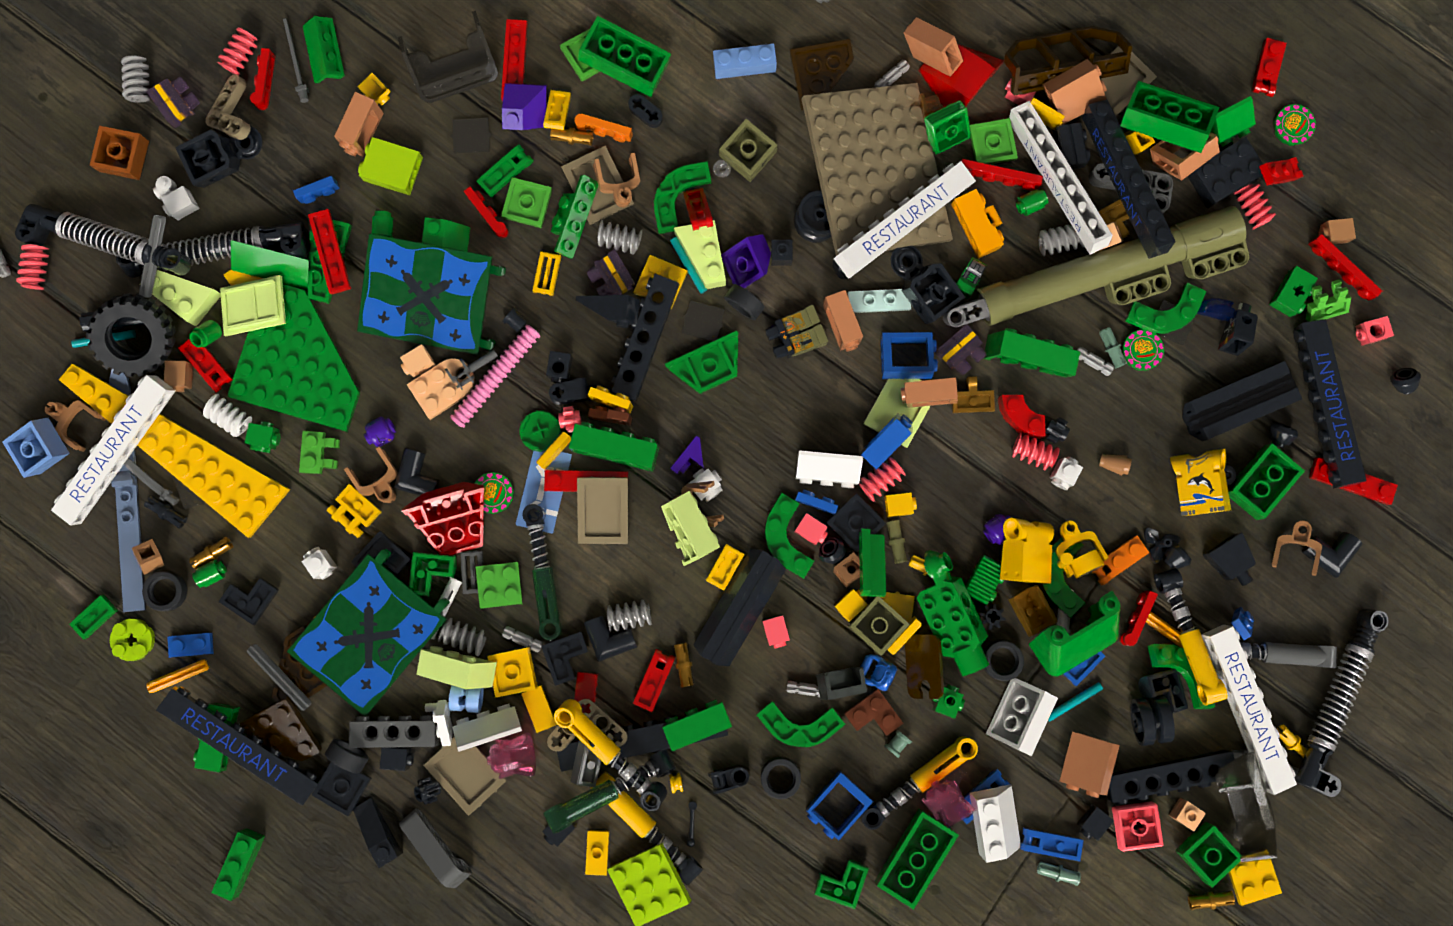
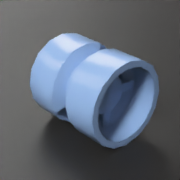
M451 685L448 703L449 710L462 711L466 709L470 713H480L484 688L463 689Z

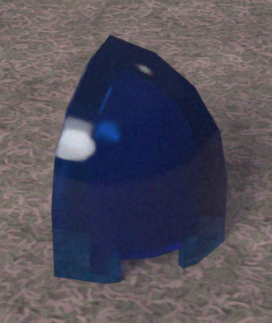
M1210 298L1201 303L1197 314L1228 321L1234 317L1235 308H1231L1234 302L1220 298Z

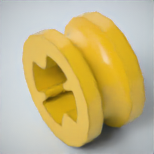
M680 772L675 776L669 774L672 793H676L677 790L682 792L683 784Z

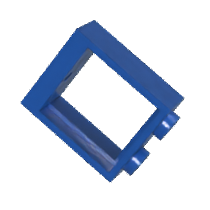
M932 332L882 333L880 340L882 379H932L934 372H937L938 362L937 359H934L933 353L936 352L937 343L936 340H933ZM926 343L927 366L892 367L891 344Z
M897 413L863 448L861 455L877 470L912 434L913 422L906 415L903 414L901 416Z
M839 770L806 807V811L809 813L807 817L815 825L819 822L824 827L822 831L829 838L833 839L835 837L840 840L873 801ZM839 782L861 803L836 829L815 808Z

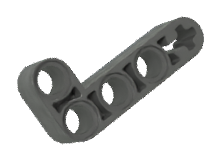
M1104 163L1098 164L1089 174L1090 184L1099 188L1116 190ZM1142 170L1156 201L1162 206L1160 210L1163 214L1171 203L1173 179L1165 173ZM1157 182H1162L1165 189L1159 188Z
M415 808L399 822L403 832L437 879L445 887L457 888L472 874V870L466 862L453 855L429 820L419 809Z

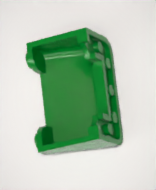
M1113 591L1102 596L1096 604L1088 608L1091 616L1086 622L1087 626L1070 636L1064 627L1054 625L1040 633L1029 643V646L1049 675L1058 677L1117 641L1119 637L1120 602Z

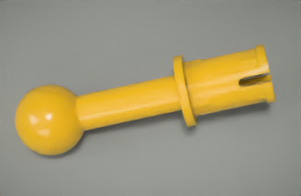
M1280 725L1279 728L1283 731L1281 732L1277 728L1280 735L1279 739L1285 743L1288 750H1295L1304 758L1307 749L1300 744L1301 738L1298 735H1294L1285 725Z

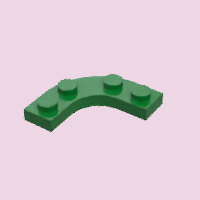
M708 161L677 168L669 173L660 184L654 199V211L659 234L673 232L674 228L678 227L675 202L681 192L690 187L711 183Z
M1186 283L1176 306L1167 311L1155 310L1135 301L1132 303L1125 321L1152 333L1165 334L1181 329L1196 316L1206 291Z
M781 493L766 522L765 537L767 546L772 556L777 558L784 568L804 579L814 560L790 545L786 530L791 517L800 503Z
M1061 537L1052 546L1051 584L1043 583V587L1049 599L1066 616L1072 619L1086 603L1069 588L1064 580V569L1059 568L1057 565L1059 558L1056 554V548L1064 542ZM1081 542L1067 548L1064 553H1070L1074 557L1084 547V544Z
M1152 644L1148 646L1152 667L1173 668L1185 678L1194 709H1211L1215 707V703L1204 705L1201 702L1197 693L1198 685L1183 648L1170 644Z
M773 701L756 714L774 737L787 745L796 747L818 745L826 741L845 725L832 707L818 719L806 725H798L789 721Z

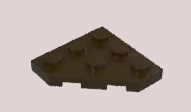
M850 39L790 49L801 111L804 110L802 104V97L804 95L831 93L852 64L854 56Z
M302 626L285 637L284 651L280 659L279 668L309 699L327 687V685L287 652L307 628ZM276 684L272 698L275 702H278L288 695Z
M289 696L239 722L246 729L244 732L250 736L253 734L259 736L264 740V745L269 748L273 746L282 752L281 755L304 761L323 749Z

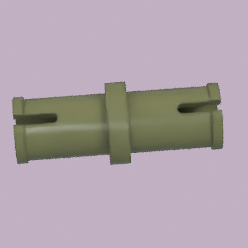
M899 520L886 523L890 537L888 542L889 546H892L894 564L908 562L904 548L905 538H902Z

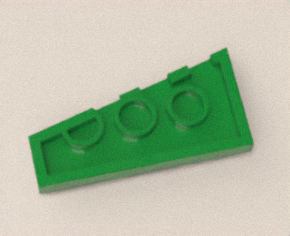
M333 220L341 253L344 256L352 225ZM311 228L308 298L330 304L332 295L328 291Z

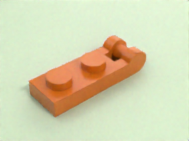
M578 114L575 117V124L579 131L591 130L594 131V134L601 137L608 135L618 142H631L633 136L632 128L585 114Z
M1138 535L1134 536L1108 554L1109 558L1103 561L1109 569L1107 574L1102 569L1104 566L1092 573L1097 575L1099 578L1098 582L1103 586L1150 552Z

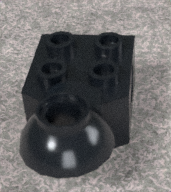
M250 126V132L243 140L233 137L228 138L220 132L209 130L175 148L192 185L205 188L239 171L240 159H251L257 156L262 149L263 140L259 131ZM250 138L251 143L249 147H246V141Z
M914 246L900 247L893 251L890 259L891 267L898 276L904 278L905 283L902 292L925 324L934 322L965 298L942 263L924 267L923 257ZM902 258L908 261L907 267L903 265Z

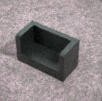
M852 667L816 674L820 700H831L867 692L863 667Z

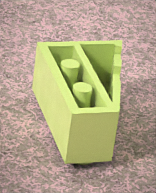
M713 220V227L707 228V226H703L693 231L692 225L675 227L674 233L705 288L711 289L726 286L715 220Z
M160 270L156 272L152 295L194 326L201 322L221 297V294L214 289Z
M690 491L661 506L670 531L674 530L678 541L675 544L677 549L681 548L685 559L682 560L684 566L720 547L717 536L710 530L707 518L699 510L697 500L691 495Z
M430 646V649H422L420 652L416 675L463 689L493 687L497 662L461 655L456 651H443L442 647Z

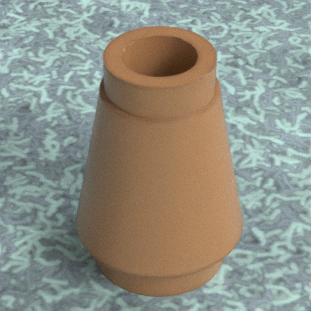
M1102 454L1099 466L1121 476L1123 474L1128 475L1132 459L1127 458L1125 455Z

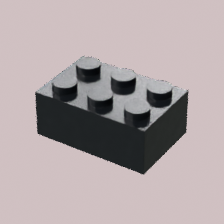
M1247 137L1213 156L1187 177L1208 209L1260 179L1263 175L1259 166L1263 165Z

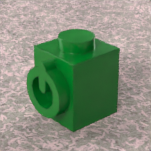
M261 421L260 425L249 423L245 444L250 445V450L270 453L271 449L275 450L276 446L280 443V430L274 428L273 423Z

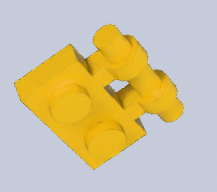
M348 484L335 499L341 506L337 509L331 505L327 509V512L332 515L331 518L335 522L339 521L349 534H353L357 538L363 534V531L358 528L360 523L365 527H369L382 512L351 484ZM346 511L355 517L352 521L344 515Z

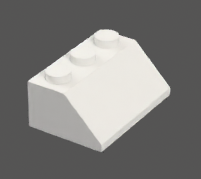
M799 451L797 454L795 479H799L802 484H812V481H820V485L833 486V483H841V487L854 488V485L859 484L863 456Z
M1017 678L1011 679L986 734L1032 756L1058 698Z
M510 704L497 707L498 712L490 714L488 710L476 714L477 719L469 721L468 717L457 720V725L452 728L458 752L522 731L515 706L510 707Z
M1005 785L971 792L970 800L979 855L986 863L1007 859L1021 845L1012 786Z

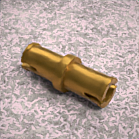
M575 128L564 130L551 129V140L565 141L571 145L579 143L591 146L593 143V132L576 131Z
M224 537L212 546H206L204 551L189 559L190 564L194 562L195 564L192 567L197 569L214 559L217 560L218 556L232 549L233 544H227L230 542V539Z
M687 643L674 645L677 659L675 666L679 671L680 687L694 685L690 667L692 662L689 661Z
M1232 891L1214 894L1213 892H1207L1206 895L1188 896L1190 910L1203 908L1213 910L1219 906L1235 905Z

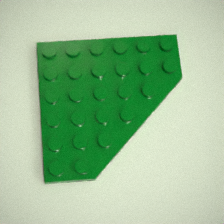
M283 284L286 324L248 332L227 397L348 432L360 391L351 378V374L341 359L332 338L325 329L317 310L308 298V293L305 290Z

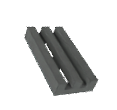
M483 551L461 552L463 594L478 593V589H476L475 556L478 557V566H483ZM466 556H470L472 588L468 590Z

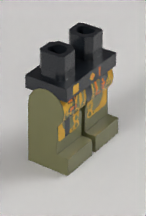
M814 305L775 321L774 325L765 330L769 341L779 338L781 341L780 345L772 348L776 359L786 356L789 359L827 345L828 339L822 325H819L820 320Z

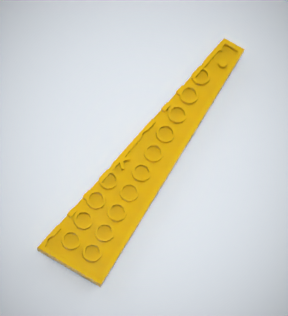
M71 364L59 379L111 424L114 422L116 413L126 405V399L129 396L75 364ZM162 414L158 415L137 445L248 538L252 537L291 490Z

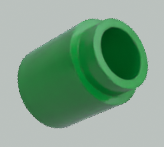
M1035 189L1018 197L1016 208L1020 214L1028 216L1043 209L1048 204V197L1043 189Z
M375 211L372 217V234L393 237V218L390 212Z
M207 320L194 328L189 337L194 346L199 348L206 347L219 339L222 331L218 323L213 320Z
M214 559L197 568L196 572L192 573V576L198 587H208L225 578L227 569L222 561L218 562Z

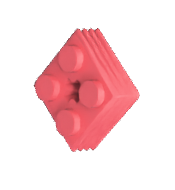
M1151 801L1112 807L1118 849L1124 852L1162 847L1164 845L1158 805ZM1136 822L1142 824L1141 827H1138V831L1134 829Z

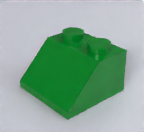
M1249 96L1217 113L1211 132L1218 137V145L1221 148L1231 144L1233 138L1238 136L1241 139L1251 133L1249 129L1256 124L1252 97Z
M425 217L422 243L468 252L471 228L444 219Z

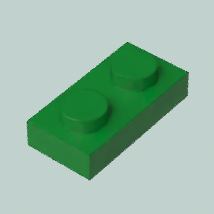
M100 595L69 625L85 640L118 610L105 595Z

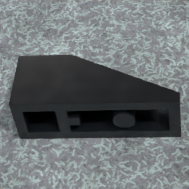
M630 295L576 296V301L607 320L616 323L617 327L628 328L629 325H637L639 299Z
M372 797L354 808L353 811L362 835L378 868L403 853Z

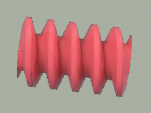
M238 27L236 31L239 35H232L235 42L228 41L227 44L230 49H223L225 55H219L218 58L221 62L217 63L231 73L240 75L236 68L244 69L245 67L241 61L248 62L249 60L245 55H253L250 47L257 49L258 46L254 42L257 38Z
M1260 183L1250 184L1234 193V195L1241 194L1237 199L1238 202L1245 201L1241 209H1249L1244 215L1246 217L1253 216L1248 221L1249 224L1256 223L1252 230L1268 223L1276 215V213H1268L1272 208L1271 205L1264 206L1268 198H1260L1265 192L1256 191Z
M33 244L22 245L21 249L26 253H21L20 258L25 261H20L19 266L24 269H19L17 273L23 277L16 278V282L25 288L44 290V287L38 285V283L45 282V279L40 277V274L47 273V271L41 269V266H48V263L42 261V258H49V255L43 252V250L49 249Z
M1020 432L1012 449V457L1014 458L1019 453L1020 461L1028 457V464L1036 460L1035 467L1043 463V470L1045 471L1049 466L1051 468L1054 466L1060 448L1056 447L1053 450L1051 444L1045 447L1044 441H1040L1037 444L1036 438H1032L1029 441V435L1027 434L1021 438Z
M891 457L887 459L888 464L885 462L881 464L882 470L874 468L875 474L869 472L867 474L868 479L865 477L861 478L862 485L860 483L859 485L873 502L875 501L873 494L881 497V488L887 492V484L894 487V479L901 482L900 474L905 475L900 465Z

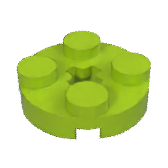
M126 619L114 625L110 635V647L113 655L125 661H137L144 658L153 649L155 643L154 631L152 628H149L146 622L140 619ZM131 634H133L134 638H137V642H133V646L128 642Z

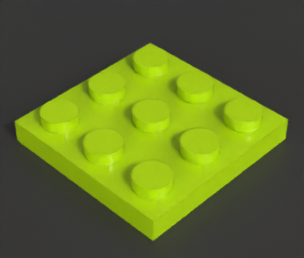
M663 842L607 869L635 926L646 924L686 906L692 901Z

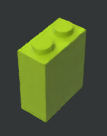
M372 137L371 142L367 143L365 148L366 156L364 162H361L359 165V176L365 182L410 195L423 160L422 155L418 151Z

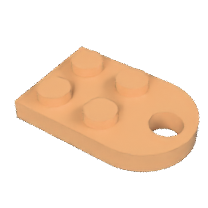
M447 359L407 384L430 420L467 397L474 388L475 376L473 372L469 375L470 377L473 375L474 379L472 380L474 383L468 382L462 386L463 390H461L460 387L457 389V382L453 383L445 371L447 368L450 374L456 377L460 369H465L459 359Z

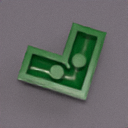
M413 552L409 588L418 595L430 596L432 575L454 577L457 558L455 556Z
M848 860L842 880L820 873L814 895L855 909L869 867L860 862Z

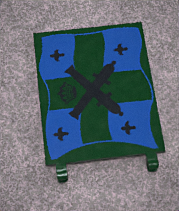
M369 233L357 332L476 355L479 354L480 347L490 350L495 347V340L481 338L490 274L497 276L505 275L506 267L491 265L493 256Z
M388 549L381 550L376 558L368 554L287 651L365 717L447 620L441 613L450 603L444 597L439 600L435 607H432L385 568L382 564L391 555Z

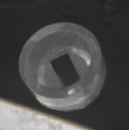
M723 160L717 161L713 166L714 174L719 177H727L731 173L730 164Z

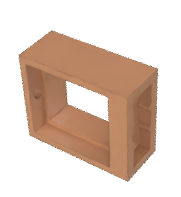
M357 92L352 97L334 136L338 140L339 146L344 148V151L349 155L356 157L358 154L364 157L366 145L371 142L384 114L375 100Z
M1212 132L1206 141L1202 153L1193 151L1183 159L1174 154L1182 148L1181 146L1163 140L1150 149L1153 165L1181 181L1220 152L1218 137Z
M846 290L825 297L823 307L840 351L846 349V352L858 348L863 334Z
M956 378L905 382V388H901L902 402L907 404V408L958 403Z

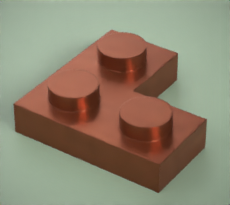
M595 406V409H589L588 417L590 419L631 426L632 417L624 408L614 407V410H609L606 407Z
M879 689L873 691L844 713L856 731L873 719L886 736L904 724Z

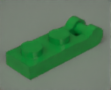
M517 145L477 180V183L492 198L511 181L512 177H516L522 170L529 167L534 160L530 155L524 153L521 145ZM518 157L520 162L516 164L513 160Z

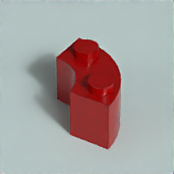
M1001 395L998 398L999 409L1004 420L1016 432H1021L1022 435L1027 434L1030 438L1037 439L1046 436L1045 415L1037 414L1030 410L1025 403L1023 395Z

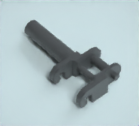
M493 349L468 366L460 359L465 369L456 377L452 376L447 368L445 371L453 383L457 382V389L460 387L463 390L462 386L468 382L474 383L472 380L474 379L473 375L470 377L469 374L498 357ZM466 374L468 378L459 383L457 379Z

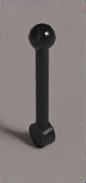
M694 801L689 803L690 828L689 839L687 840L689 847L695 845L693 833L694 813L697 804Z

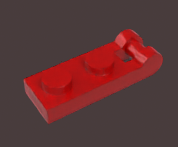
M1270 38L1264 40L1252 92H1262L1269 97L1274 96L1287 43Z
M261 48V54L257 57L259 68L258 74L254 77L256 88L255 92L250 96L251 102L259 110H265L269 105L276 58L273 52L267 48Z
M1297 157L1269 162L1259 166L1267 186L1295 181L1304 177L1302 170L1299 171L1297 166L1299 163Z
M471 187L464 190L468 199L496 235L502 239L506 238L509 234L507 227L503 222H497L495 219L497 214L491 206L486 207L483 204L485 199L478 190L474 192Z
M703 188L683 192L693 231L699 230V227L707 226V228L713 227L711 212Z
M190 339L179 347V350L216 393L222 389V385L233 380L232 376L222 367L207 347H196ZM218 373L220 377L214 380L212 376Z
M1144 591V593L1138 596L1136 601L1137 609L1131 613L1128 619L1129 627L1126 633L1121 634L1119 637L1122 645L1134 646L1137 643L1157 598V593Z
M656 649L634 699V705L653 712L676 658L675 656H667L662 654L661 650ZM658 661L666 664L663 670L656 667Z

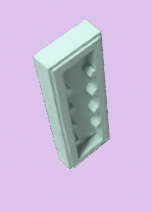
M902 289L848 291V298L854 313L911 310V304L903 294Z

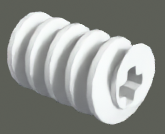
M214 394L206 403L203 416L210 419L211 422L217 423L226 432H230L233 437L240 436L248 429V424L252 422V417L249 416L245 419V412H241L238 415L240 410L238 407L231 410L233 407L231 402L226 404L225 398L219 400L220 395Z

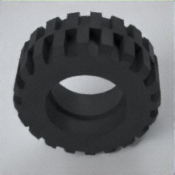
M131 293L124 294L123 296L117 295L103 303L94 312L87 325L89 330L86 332V338L90 339L87 345L90 351L94 350V359L96 361L101 360L104 363L102 367L106 370L110 367L114 369V374L120 375L122 372L125 373L126 377H133L134 374L140 377L146 375L147 372L152 373L157 370L170 355L176 339L174 337L176 332L175 326L171 325L173 319L170 315L165 314L164 311L166 309L162 305L160 307L155 304L156 300L152 298L147 300L139 294L132 296ZM122 317H131L144 323L152 337L149 348L139 353L129 352L121 348L115 342L112 335V326L115 321Z

